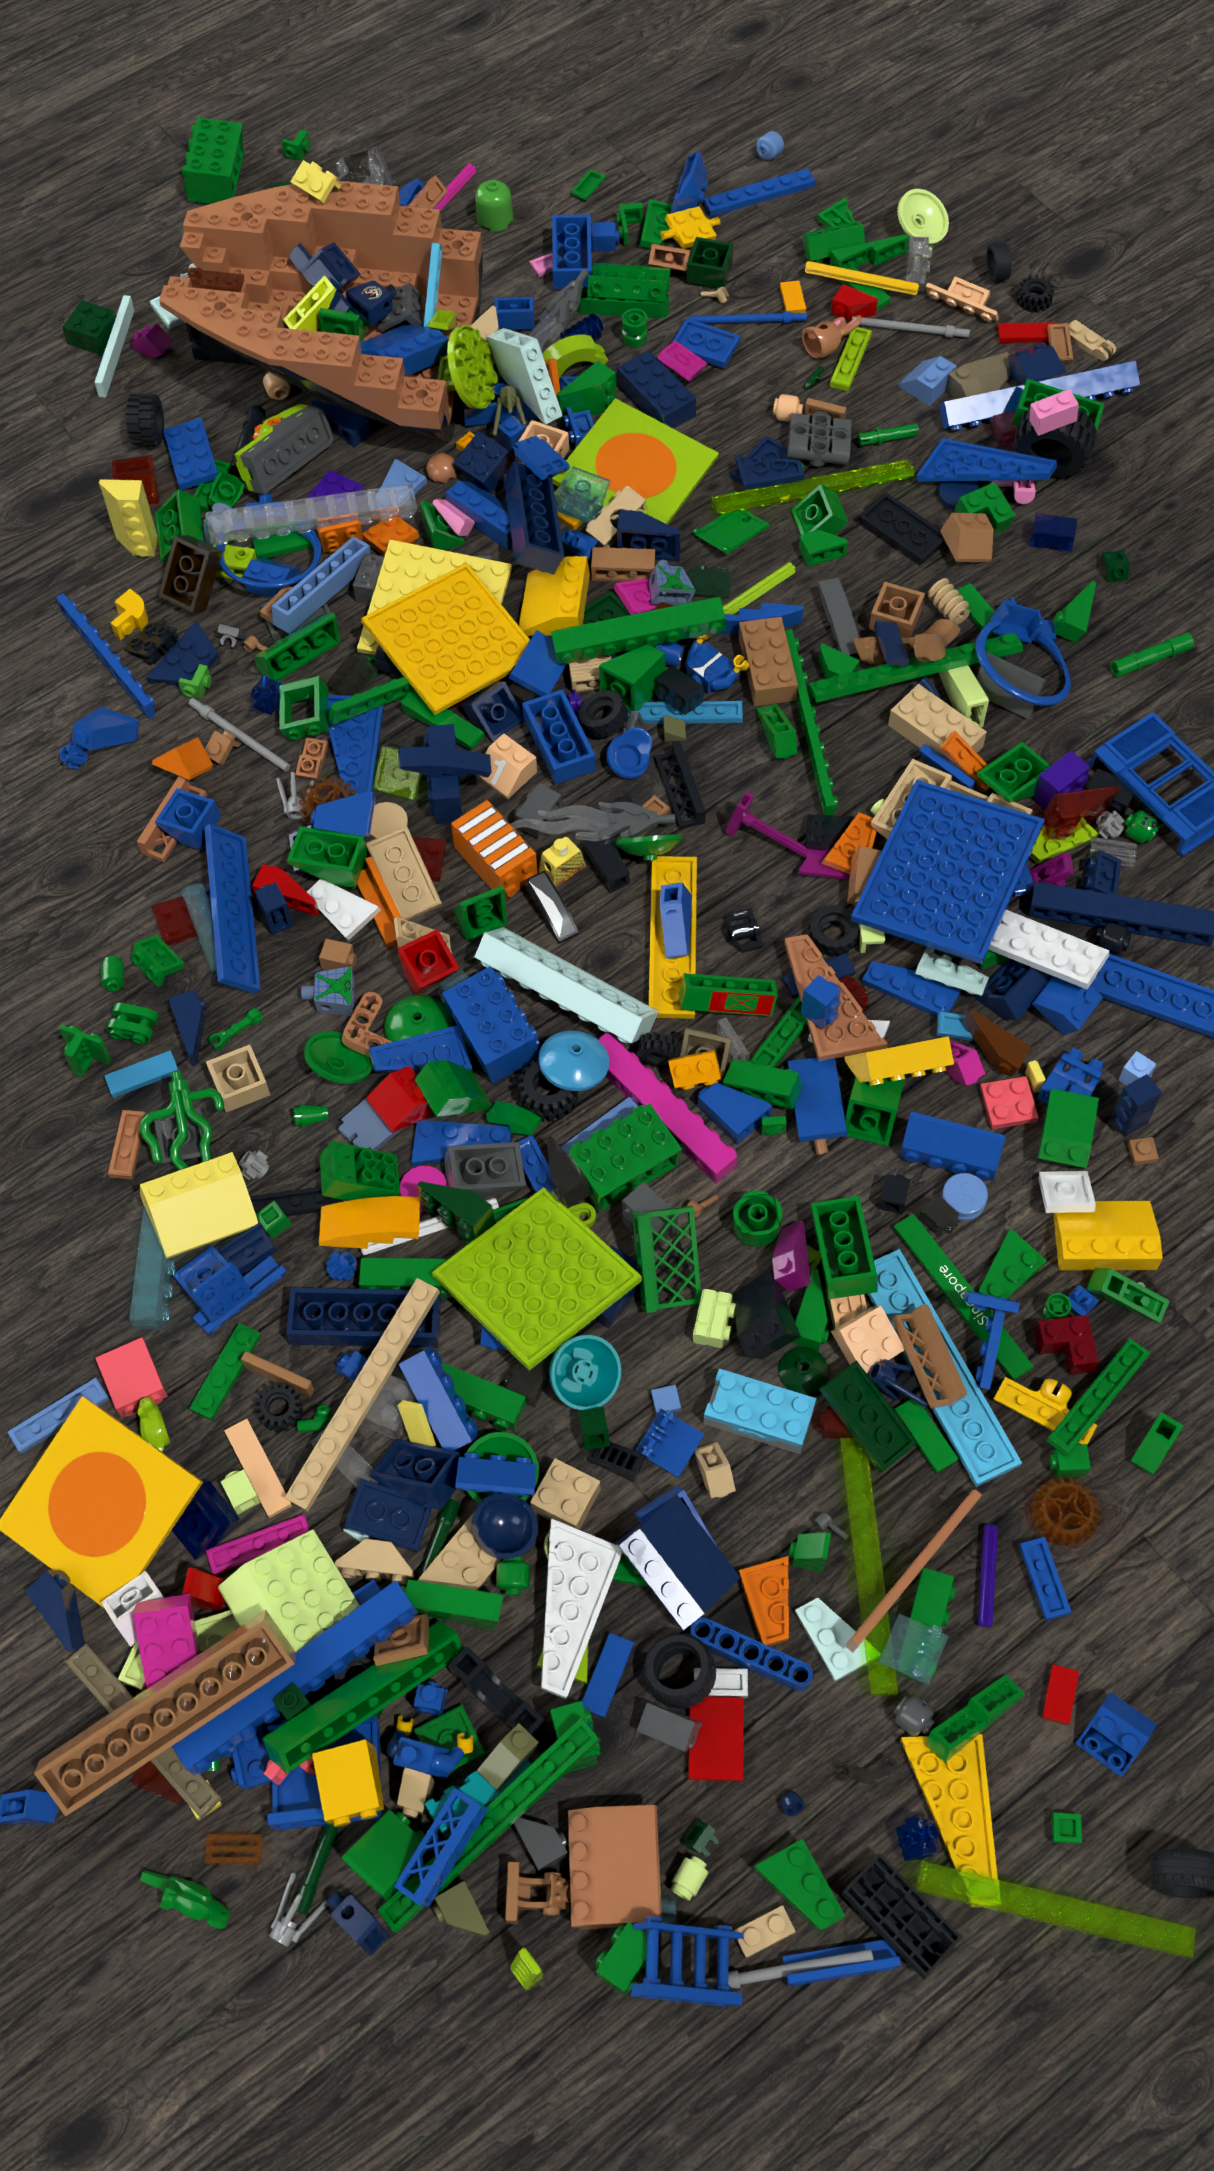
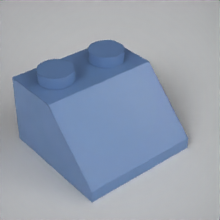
M941 356L924 360L898 384V387L930 406L946 391L948 375L956 369L957 365Z

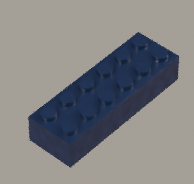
M513 461L504 478V487L515 563L537 569L541 572L554 574L564 558V550L552 476L549 475L547 479L541 480L525 464Z
M291 1288L286 1332L290 1345L376 1347L410 1290ZM440 1293L407 1347L429 1348L432 1346V1348H439L442 1305Z

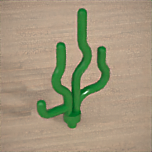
M181 1071L171 1073L173 1082L168 1083L171 1093L170 1104L164 1109L146 1114L140 1123V1132L142 1138L151 1148L154 1163L160 1164L162 1162L160 1145L155 1136L150 1132L149 1126L153 1121L167 1118L175 1113L178 1135L170 1147V1158L175 1167L180 1171L188 1168L179 1155V1150L188 1135L185 1113L192 1122L202 1128L203 1135L200 1141L202 1162L212 1159L209 1149L212 1139V1128L210 1123L194 1110L192 1101L212 1098L218 1111H222L225 1105L222 1095L213 1088L190 1092L187 1079L182 1080Z

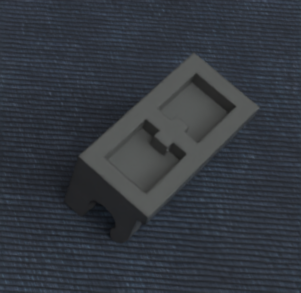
M647 1702L637 1731L687 1752L688 1748H693L703 1723L657 1703Z

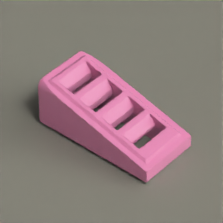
M436 499L433 501L432 504L458 536L469 535L475 523L473 519L446 499Z

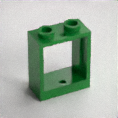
M319 676L280 685V731L288 740H298L302 737L319 735L329 731L328 686ZM314 698V717L292 722V703Z

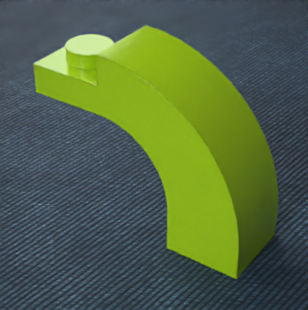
M573 335L563 338L552 344L542 353L544 361L549 359L557 360L559 378L569 366L580 361L592 363L600 361L604 365L608 362L603 347L595 344L589 335Z

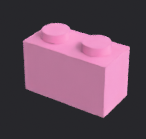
M1068 389L1032 403L1029 421L1039 436L1076 422L1079 404L1071 390Z

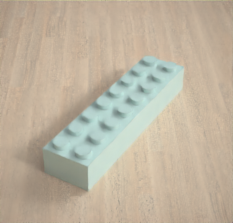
M504 927L485 932L475 954V958L479 959L483 966H491L499 970L503 977L519 981L520 986L539 992L540 997L559 1003L558 1006L560 1008L577 1013L580 1019L597 1024L600 1030L608 1033L612 1032L624 1043H633L640 1040L643 1034L650 1033L659 1012Z

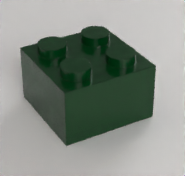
M696 237L687 262V282L725 288L733 263L734 243Z
M81 300L62 326L67 344L102 355L106 349L117 316L116 311Z

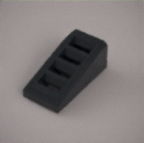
M610 1442L609 1447H605L607 1451L602 1459L598 1458L602 1448L593 1449L588 1461L633 1483L645 1462V1455ZM611 1452H616L612 1462H608L607 1460ZM622 1455L625 1458L621 1466H618L616 1464L620 1456ZM629 1460H632L634 1462L630 1470L626 1469Z

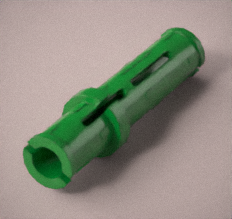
M917 423L883 430L877 428L872 432L858 433L857 438L860 439L857 442L859 447L875 443L881 445L886 441L908 437H917L919 432H916V430H919Z

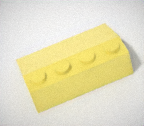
M233 1152L140 1184V1197L166 1259L243 1232L258 1224L250 1196Z

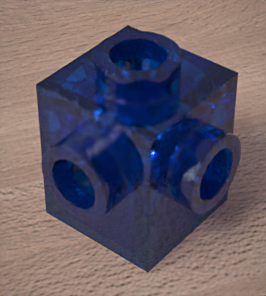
M262 676L250 694L252 708L272 715L277 708H280V685L282 683Z
M921 1815L905 1819L906 1824L896 1828L898 1842L905 1861L922 1860L943 1852L938 1838V1830L933 1819H922Z

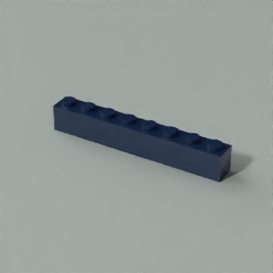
M1034 882L1028 917L1094 928H1104L1108 922L1127 927L1130 934L1208 947L1211 946L1214 939V911L1205 908L1196 909L1185 905H1172L1161 901L1142 900L1138 897L1130 898L1118 896L1114 893L1105 894L1095 892L1094 890H1081L1070 886L1051 885L1047 882Z

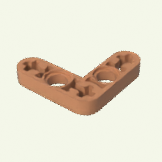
M368 992L362 996L342 1035V1042L345 1046L370 1057L368 1051L370 1048L368 1046L369 1043L383 1045L392 1042L369 1031L382 1005V998L377 993ZM373 1002L374 1004L371 1006L370 1011L367 1010V1005ZM359 1016L365 1017L368 1023H359L356 1018ZM355 1029L358 1031L357 1036L352 1039L350 1036H352Z

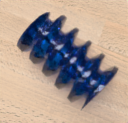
M592 313L588 317L583 318L582 321H578L570 328L565 329L564 332H560V338L563 339L573 335H589L595 342V338L600 339L602 337V321L596 314Z

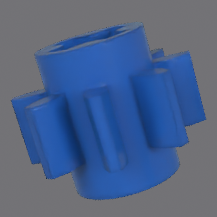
M69 741V746L64 745L61 748L60 759L64 762L63 765L68 766V768L78 769L79 765H84L87 761V750Z
M335 1251L329 1256V1261L326 1263L328 1265L327 1272L334 1280L341 1281L344 1278V1280L348 1281L355 1275L354 1271L357 1270L355 1257L345 1251L341 1254Z

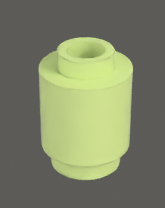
M692 1856L691 1859L685 1857L671 1881L673 1883L671 1891L681 1898L690 1901L692 1896H696L709 1873L705 1869L707 1864L695 1856Z

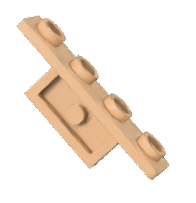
M954 277L948 291L930 283L926 285L928 295L935 300L940 298L946 301L948 305L952 307L959 306L968 314L973 315L976 313L988 322H991V320L997 322L999 319L997 311L985 307L990 296V291L958 277Z

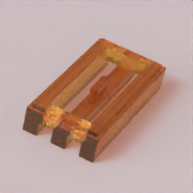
M207 1834L205 1864L261 1865L263 1836L259 1834ZM214 1842H256V1846L213 1845ZM213 1852H256L255 1857H213Z

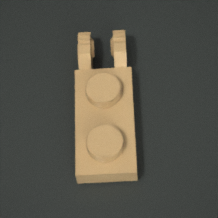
M1077 320L1069 324L1071 343L1089 355L1105 361L1108 359V354L1112 355L1116 352L1115 344L1111 343L1110 340H1105Z

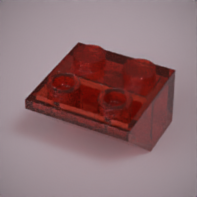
M152 455L111 461L113 480H140L143 483L148 504L160 503L157 471Z

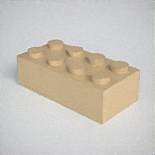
M920 684L913 688L890 712L888 726L919 748L923 745L929 746L954 766L956 765L939 749L951 732L956 731L976 753L984 746L986 737L984 729Z

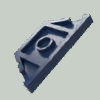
M195 621L147 676L148 683L155 684V681H165L168 685H178L180 678L192 681L199 664L208 666L209 670L219 658L218 651L198 622Z

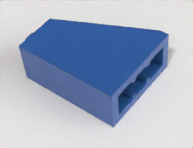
M100 707L74 723L72 743L89 750L134 742L138 740L139 720Z
M367 791L317 805L316 811L313 810L311 815V824H314V829L370 838L377 794Z
M714 1083L711 1087H705L698 1095V1108L736 1145L761 1125L763 1117H771L772 1105L769 1102L718 1083Z

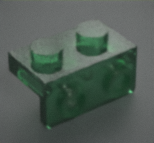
M696 565L695 569L690 568L689 579L695 588L694 595L730 598L732 572H729L728 568L716 567V570H707V566Z

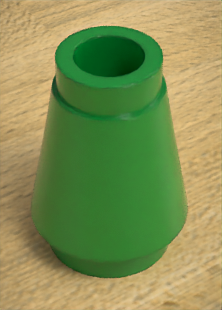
M299 1104L298 1107H293L295 1126L303 1128L328 1120L327 1106Z

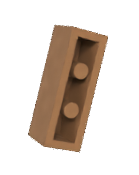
M593 547L592 581L626 582L650 578L655 567V549Z

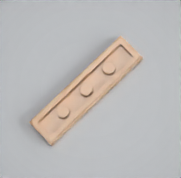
M248 1419L224 1430L269 1519L292 1507L290 1501L284 1498L286 1493Z

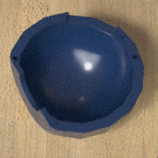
M496 1493L486 1497L477 1506L472 1518L473 1533L479 1545L488 1555L496 1559L509 1560L525 1554L533 1546L538 1534L537 1518L532 1507L523 1498L520 1499L511 1494Z

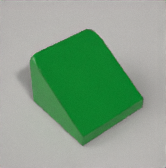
M275 1200L256 1214L257 1219L272 1238L279 1235L292 1224Z

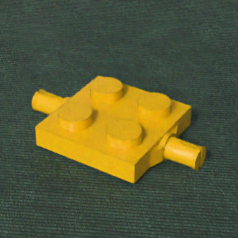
M699 206L667 214L665 221L669 226V230L662 231L661 238L662 240L674 238L682 249L693 247L696 237L715 240L717 235L712 227L720 225L719 217L707 219Z

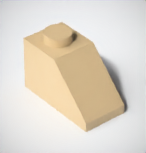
M718 1442L696 1448L694 1454L710 1497L720 1498L735 1492L730 1464Z
M405 1767L397 1801L399 1809L403 1810V1815L417 1819L418 1815L426 1816L427 1808L424 1803L431 1800L436 1786L431 1775Z

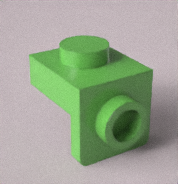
M199 664L192 681L180 678L178 683L181 693L190 698L202 699L206 689L211 686L212 676L209 673L208 666Z

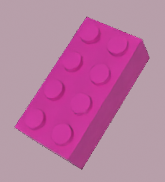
M190 1594L136 1603L133 1616L146 1688H149L199 1655L200 1649Z

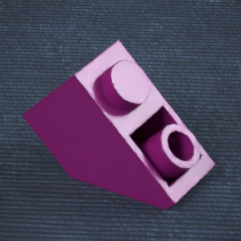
M156 323L151 327L147 325L142 330H138L131 337L133 341L128 346L154 359L163 354L173 341Z

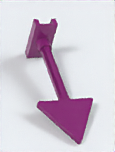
M746 791L741 803H738L725 833L733 837L742 824L749 828L753 827L806 858L798 871L799 874L850 879V874L821 864L831 851V847L829 850L806 848V846L757 819L756 815L749 812L754 795Z

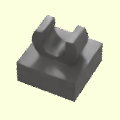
M219 624L218 633L223 634L220 640L221 645L226 646L227 641L231 639V647L236 649L239 644L238 639L244 640L246 632L238 628Z
M639 711L630 712L629 719L624 723L623 733L633 727L645 729L646 723Z

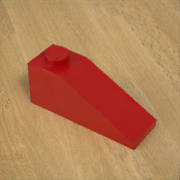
M262 865L252 885L255 898H257L256 890H259L264 885L276 882L288 908L318 916L319 910L316 900L295 880L277 866Z

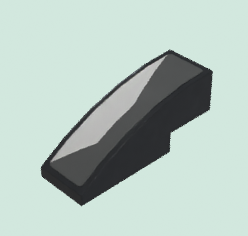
M544 870L526 879V890L535 902L538 913L557 942L561 944L579 935V931L564 901L546 871Z

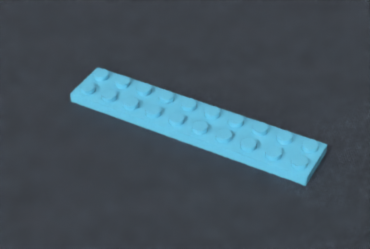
M900 1249L874 1260L878 1292L869 1293L868 1296L874 1306H882L898 1337L899 1334L892 1321L895 1315L910 1314L920 1305L927 1304L932 1312L968 1395L953 1406L933 1408L932 1410L976 1487L1021 1466L1022 1462ZM903 1322L905 1328L912 1333L909 1322ZM913 1344L915 1351L922 1355L920 1347ZM904 1350L903 1352H901V1354L907 1365L912 1366L906 1351ZM923 1366L925 1374L932 1377L930 1370ZM933 1388L936 1399L942 1400L940 1393Z

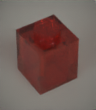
M827 1405L826 1413H821L819 1428L823 1429L822 1437L853 1442L854 1437L833 1408Z

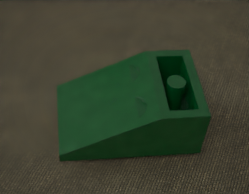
M423 1181L417 1184L422 1207L431 1214L435 1212L439 1215L441 1222L447 1227L451 1228L453 1226L459 1231L458 1234L465 1241L475 1240L496 1224L492 1205L474 1191Z

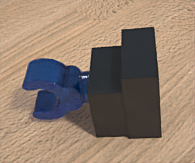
M893 1369V1372L896 1374L894 1382L915 1395L920 1391L921 1385L915 1374L912 1376L908 1371H905L900 1375L897 1369ZM891 1387V1391L902 1403L911 1399Z

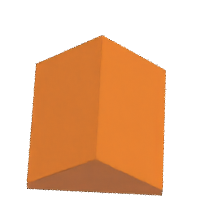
M198 737L152 761L153 765L188 780L213 768V764Z

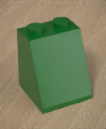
M646 644L599 665L600 691H615L621 696L629 712L640 710L643 704L655 695L654 678L665 671V653L658 648Z
M856 1077L845 1118L847 1136L889 1146L905 1079L891 1081L890 1077L883 1078L884 1083L870 1086L869 1081L860 1083Z
M391 1810L387 1811L341 1858L355 1874L386 1902L398 1891L394 1885L425 1837L421 1830L418 1829L415 1833L408 1827L410 1821L401 1812L398 1811L395 1815ZM432 1849L425 1850L422 1855L423 1861L432 1852Z

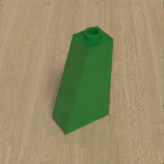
M409 1579L406 1587L401 1586L419 1615L427 1614L428 1617L493 1631L498 1623L504 1595Z

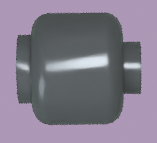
M916 1695L910 1698L905 1696L893 1712L896 1715L895 1723L912 1737L918 1736L921 1732L926 1735L935 1723L931 1719L934 1709Z

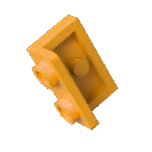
M715 1050L672 1058L668 1061L674 1088L681 1087L682 1090L694 1088L695 1084L699 1083L712 1085L717 1083L722 1077V1070L719 1068Z

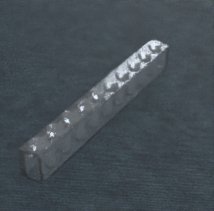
M413 484L205 512V520L210 543L223 545L231 540L244 542L252 537L265 539L273 534L286 536L294 531L307 533L311 529H321L359 520L361 524H369L372 520L380 519V521L385 522L392 520L393 517L406 519L416 513L417 504Z

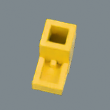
M129 589L115 600L119 616L111 622L115 637L119 640L131 634L135 628L142 632L143 628L148 624V615L142 598Z

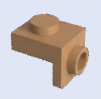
M215 730L205 747V751L211 759L223 765L232 747L239 748L241 743L235 740L236 736L226 730L223 733Z

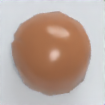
M446 453L432 456L426 465L429 479L442 483H447L452 477L456 479L459 471L454 465L455 460L453 457Z

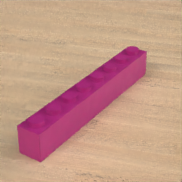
M607 1032L598 1039L604 1045L609 1055L610 1063L606 1078L626 1098L630 1097L638 1106L643 1105L644 1107L650 1103L682 1148V1152L715 1184L737 1167L736 1151L730 1145L726 1146L715 1130H709L704 1125L702 1118L696 1113L693 1114L681 1098L677 1099L666 1083H660L656 1079L654 1072L649 1067L645 1068L633 1052H628L616 1036L613 1037Z

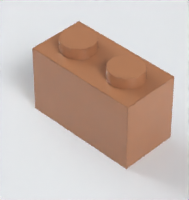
M652 244L649 265L687 273V262L691 251Z

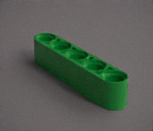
M583 287L580 303L575 306V311L579 314L623 316L627 310L637 308L643 310L647 314V318L661 319L669 315V295L666 293V302L588 296V287Z

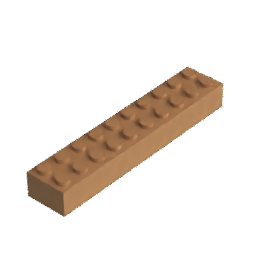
M265 1610L39 1760L34 1774L66 1817L295 1664L296 1651L267 1610Z

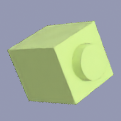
M244 1469L233 1471L224 1480L220 1481L237 1515L261 1503Z

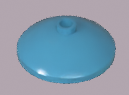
M572 1030L562 1031L549 1037L543 1043L538 1059L540 1070L545 1078L555 1086L569 1091H584L597 1086L606 1077L610 1063L606 1048L597 1038L585 1032Z

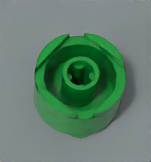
M758 1190L747 1192L741 1196V1199L734 1206L732 1222L733 1231L739 1241L745 1246L761 1247L777 1239L782 1222V1207L779 1201L769 1196L767 1192Z

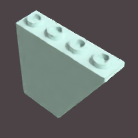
M505 328L487 336L499 375L509 386L516 389L517 395L544 424H548L561 417L560 406L537 338Z

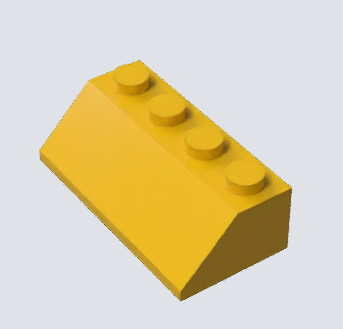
M949 1036L844 1057L845 1062L859 1082L869 1081L870 1086L884 1083L883 1078L890 1077L891 1081L905 1079L904 1074L911 1073V1077L926 1075L925 1070L931 1069L932 1073L946 1071L945 1066L954 1064Z

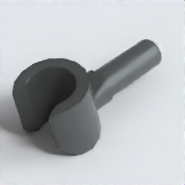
M827 1513L820 1514L813 1521L820 1531L828 1527L845 1541L849 1537L847 1533L833 1523L832 1518Z

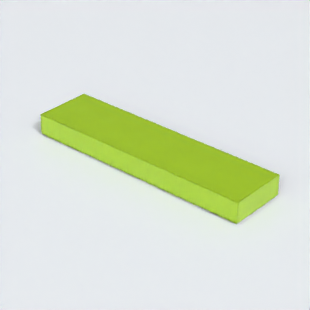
M857 327L850 333L830 381V387L849 392L872 336L871 330Z

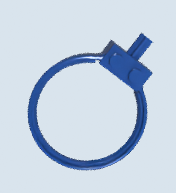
M271 494L259 495L260 503H245V516L230 524L220 535L216 548L223 551L219 565L228 576L244 585L256 588L289 586L301 581L316 568L321 558V543L316 532L308 524L288 514L287 502H272ZM285 523V531L291 530L306 537L312 543L314 558L310 567L300 576L297 575L280 582L263 583L248 580L244 577L240 578L235 575L225 562L224 549L229 541L246 532V529L247 533H250V524Z
M1011 597L1009 600L1005 599L991 617V622L982 629L976 639L975 650L980 665L1000 688L1024 702L1039 706H1051L1062 702L1070 692V674L1058 646L1040 629L1043 624L1040 611L1017 605L1014 597ZM992 631L998 636L1016 633L1020 641L1031 644L1033 640L1041 645L1057 661L1064 673L1066 682L1063 690L1056 695L1044 697L1029 694L1010 684L994 669L986 655L985 641L988 634Z

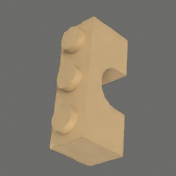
M628 485L623 490L620 489L615 494L614 500L602 508L600 515L588 523L586 527L587 536L598 540L597 547L611 548L617 542V529L612 524L619 518L620 510H633L644 513L647 509L646 500Z

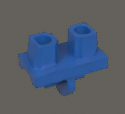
M565 529L561 536L562 542L565 544L564 549L579 556H587V559L592 556L593 547L598 542V540L573 529L571 532Z

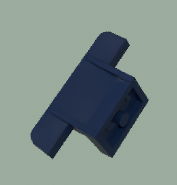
M335 242L321 248L313 257L310 256L301 243L298 244L290 253V260L313 287L324 275L336 288L329 306L332 310L347 312L351 309L352 305L340 291L346 284L356 280L361 275Z

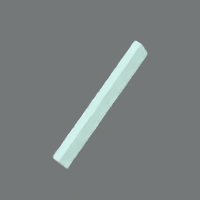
M124 295L100 364L95 380L99 397L106 398L134 314L131 296Z

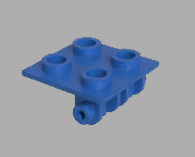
M661 1409L637 1447L636 1452L645 1455L647 1460L679 1478L705 1434L676 1418L673 1412Z

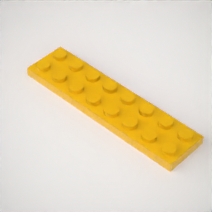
M657 856V860H652L649 1006L659 1011L656 1018L695 1019V1011L681 1010L679 992L684 973L695 974L697 857ZM683 882L692 895L689 956L667 959L660 911L661 885Z

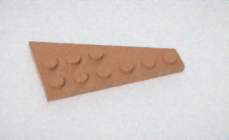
M805 934L785 938L784 944L801 1003L804 989L818 975L828 982L835 983L839 990H841V1004L838 1007L839 1016L833 1024H828L822 1030L806 1018L818 1061L887 1048L888 1043L884 1038L880 1037L876 1027L863 1014L862 1008L843 982H840L835 976V971L824 961L821 952L810 937Z

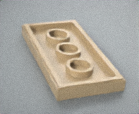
M407 826L366 843L402 919L410 920L442 906V902Z

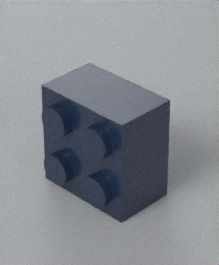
M478 431L454 461V465L461 475L489 493H492L507 474L514 459L507 449Z

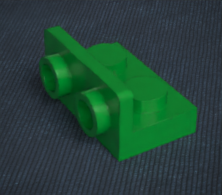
M157 934L134 943L131 960L158 987L163 985L165 976L183 969L184 962Z

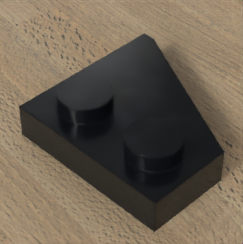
M807 814L806 848L829 850L833 842L841 836L843 828H848L850 817Z

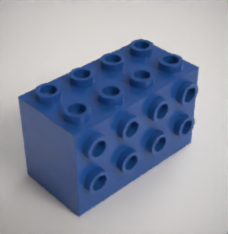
M490 966L442 992L456 1025H459L462 1035L492 1085L529 1065L531 1061L538 1060L539 1049L541 1048V1044L537 1039L539 1037L533 1026L529 1027L526 1021L527 1017L522 1008L518 1009L515 1003L516 999L511 990L507 991L505 981L500 972L495 973Z

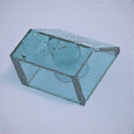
M572 467L555 491L557 512L589 523L601 511L610 480Z

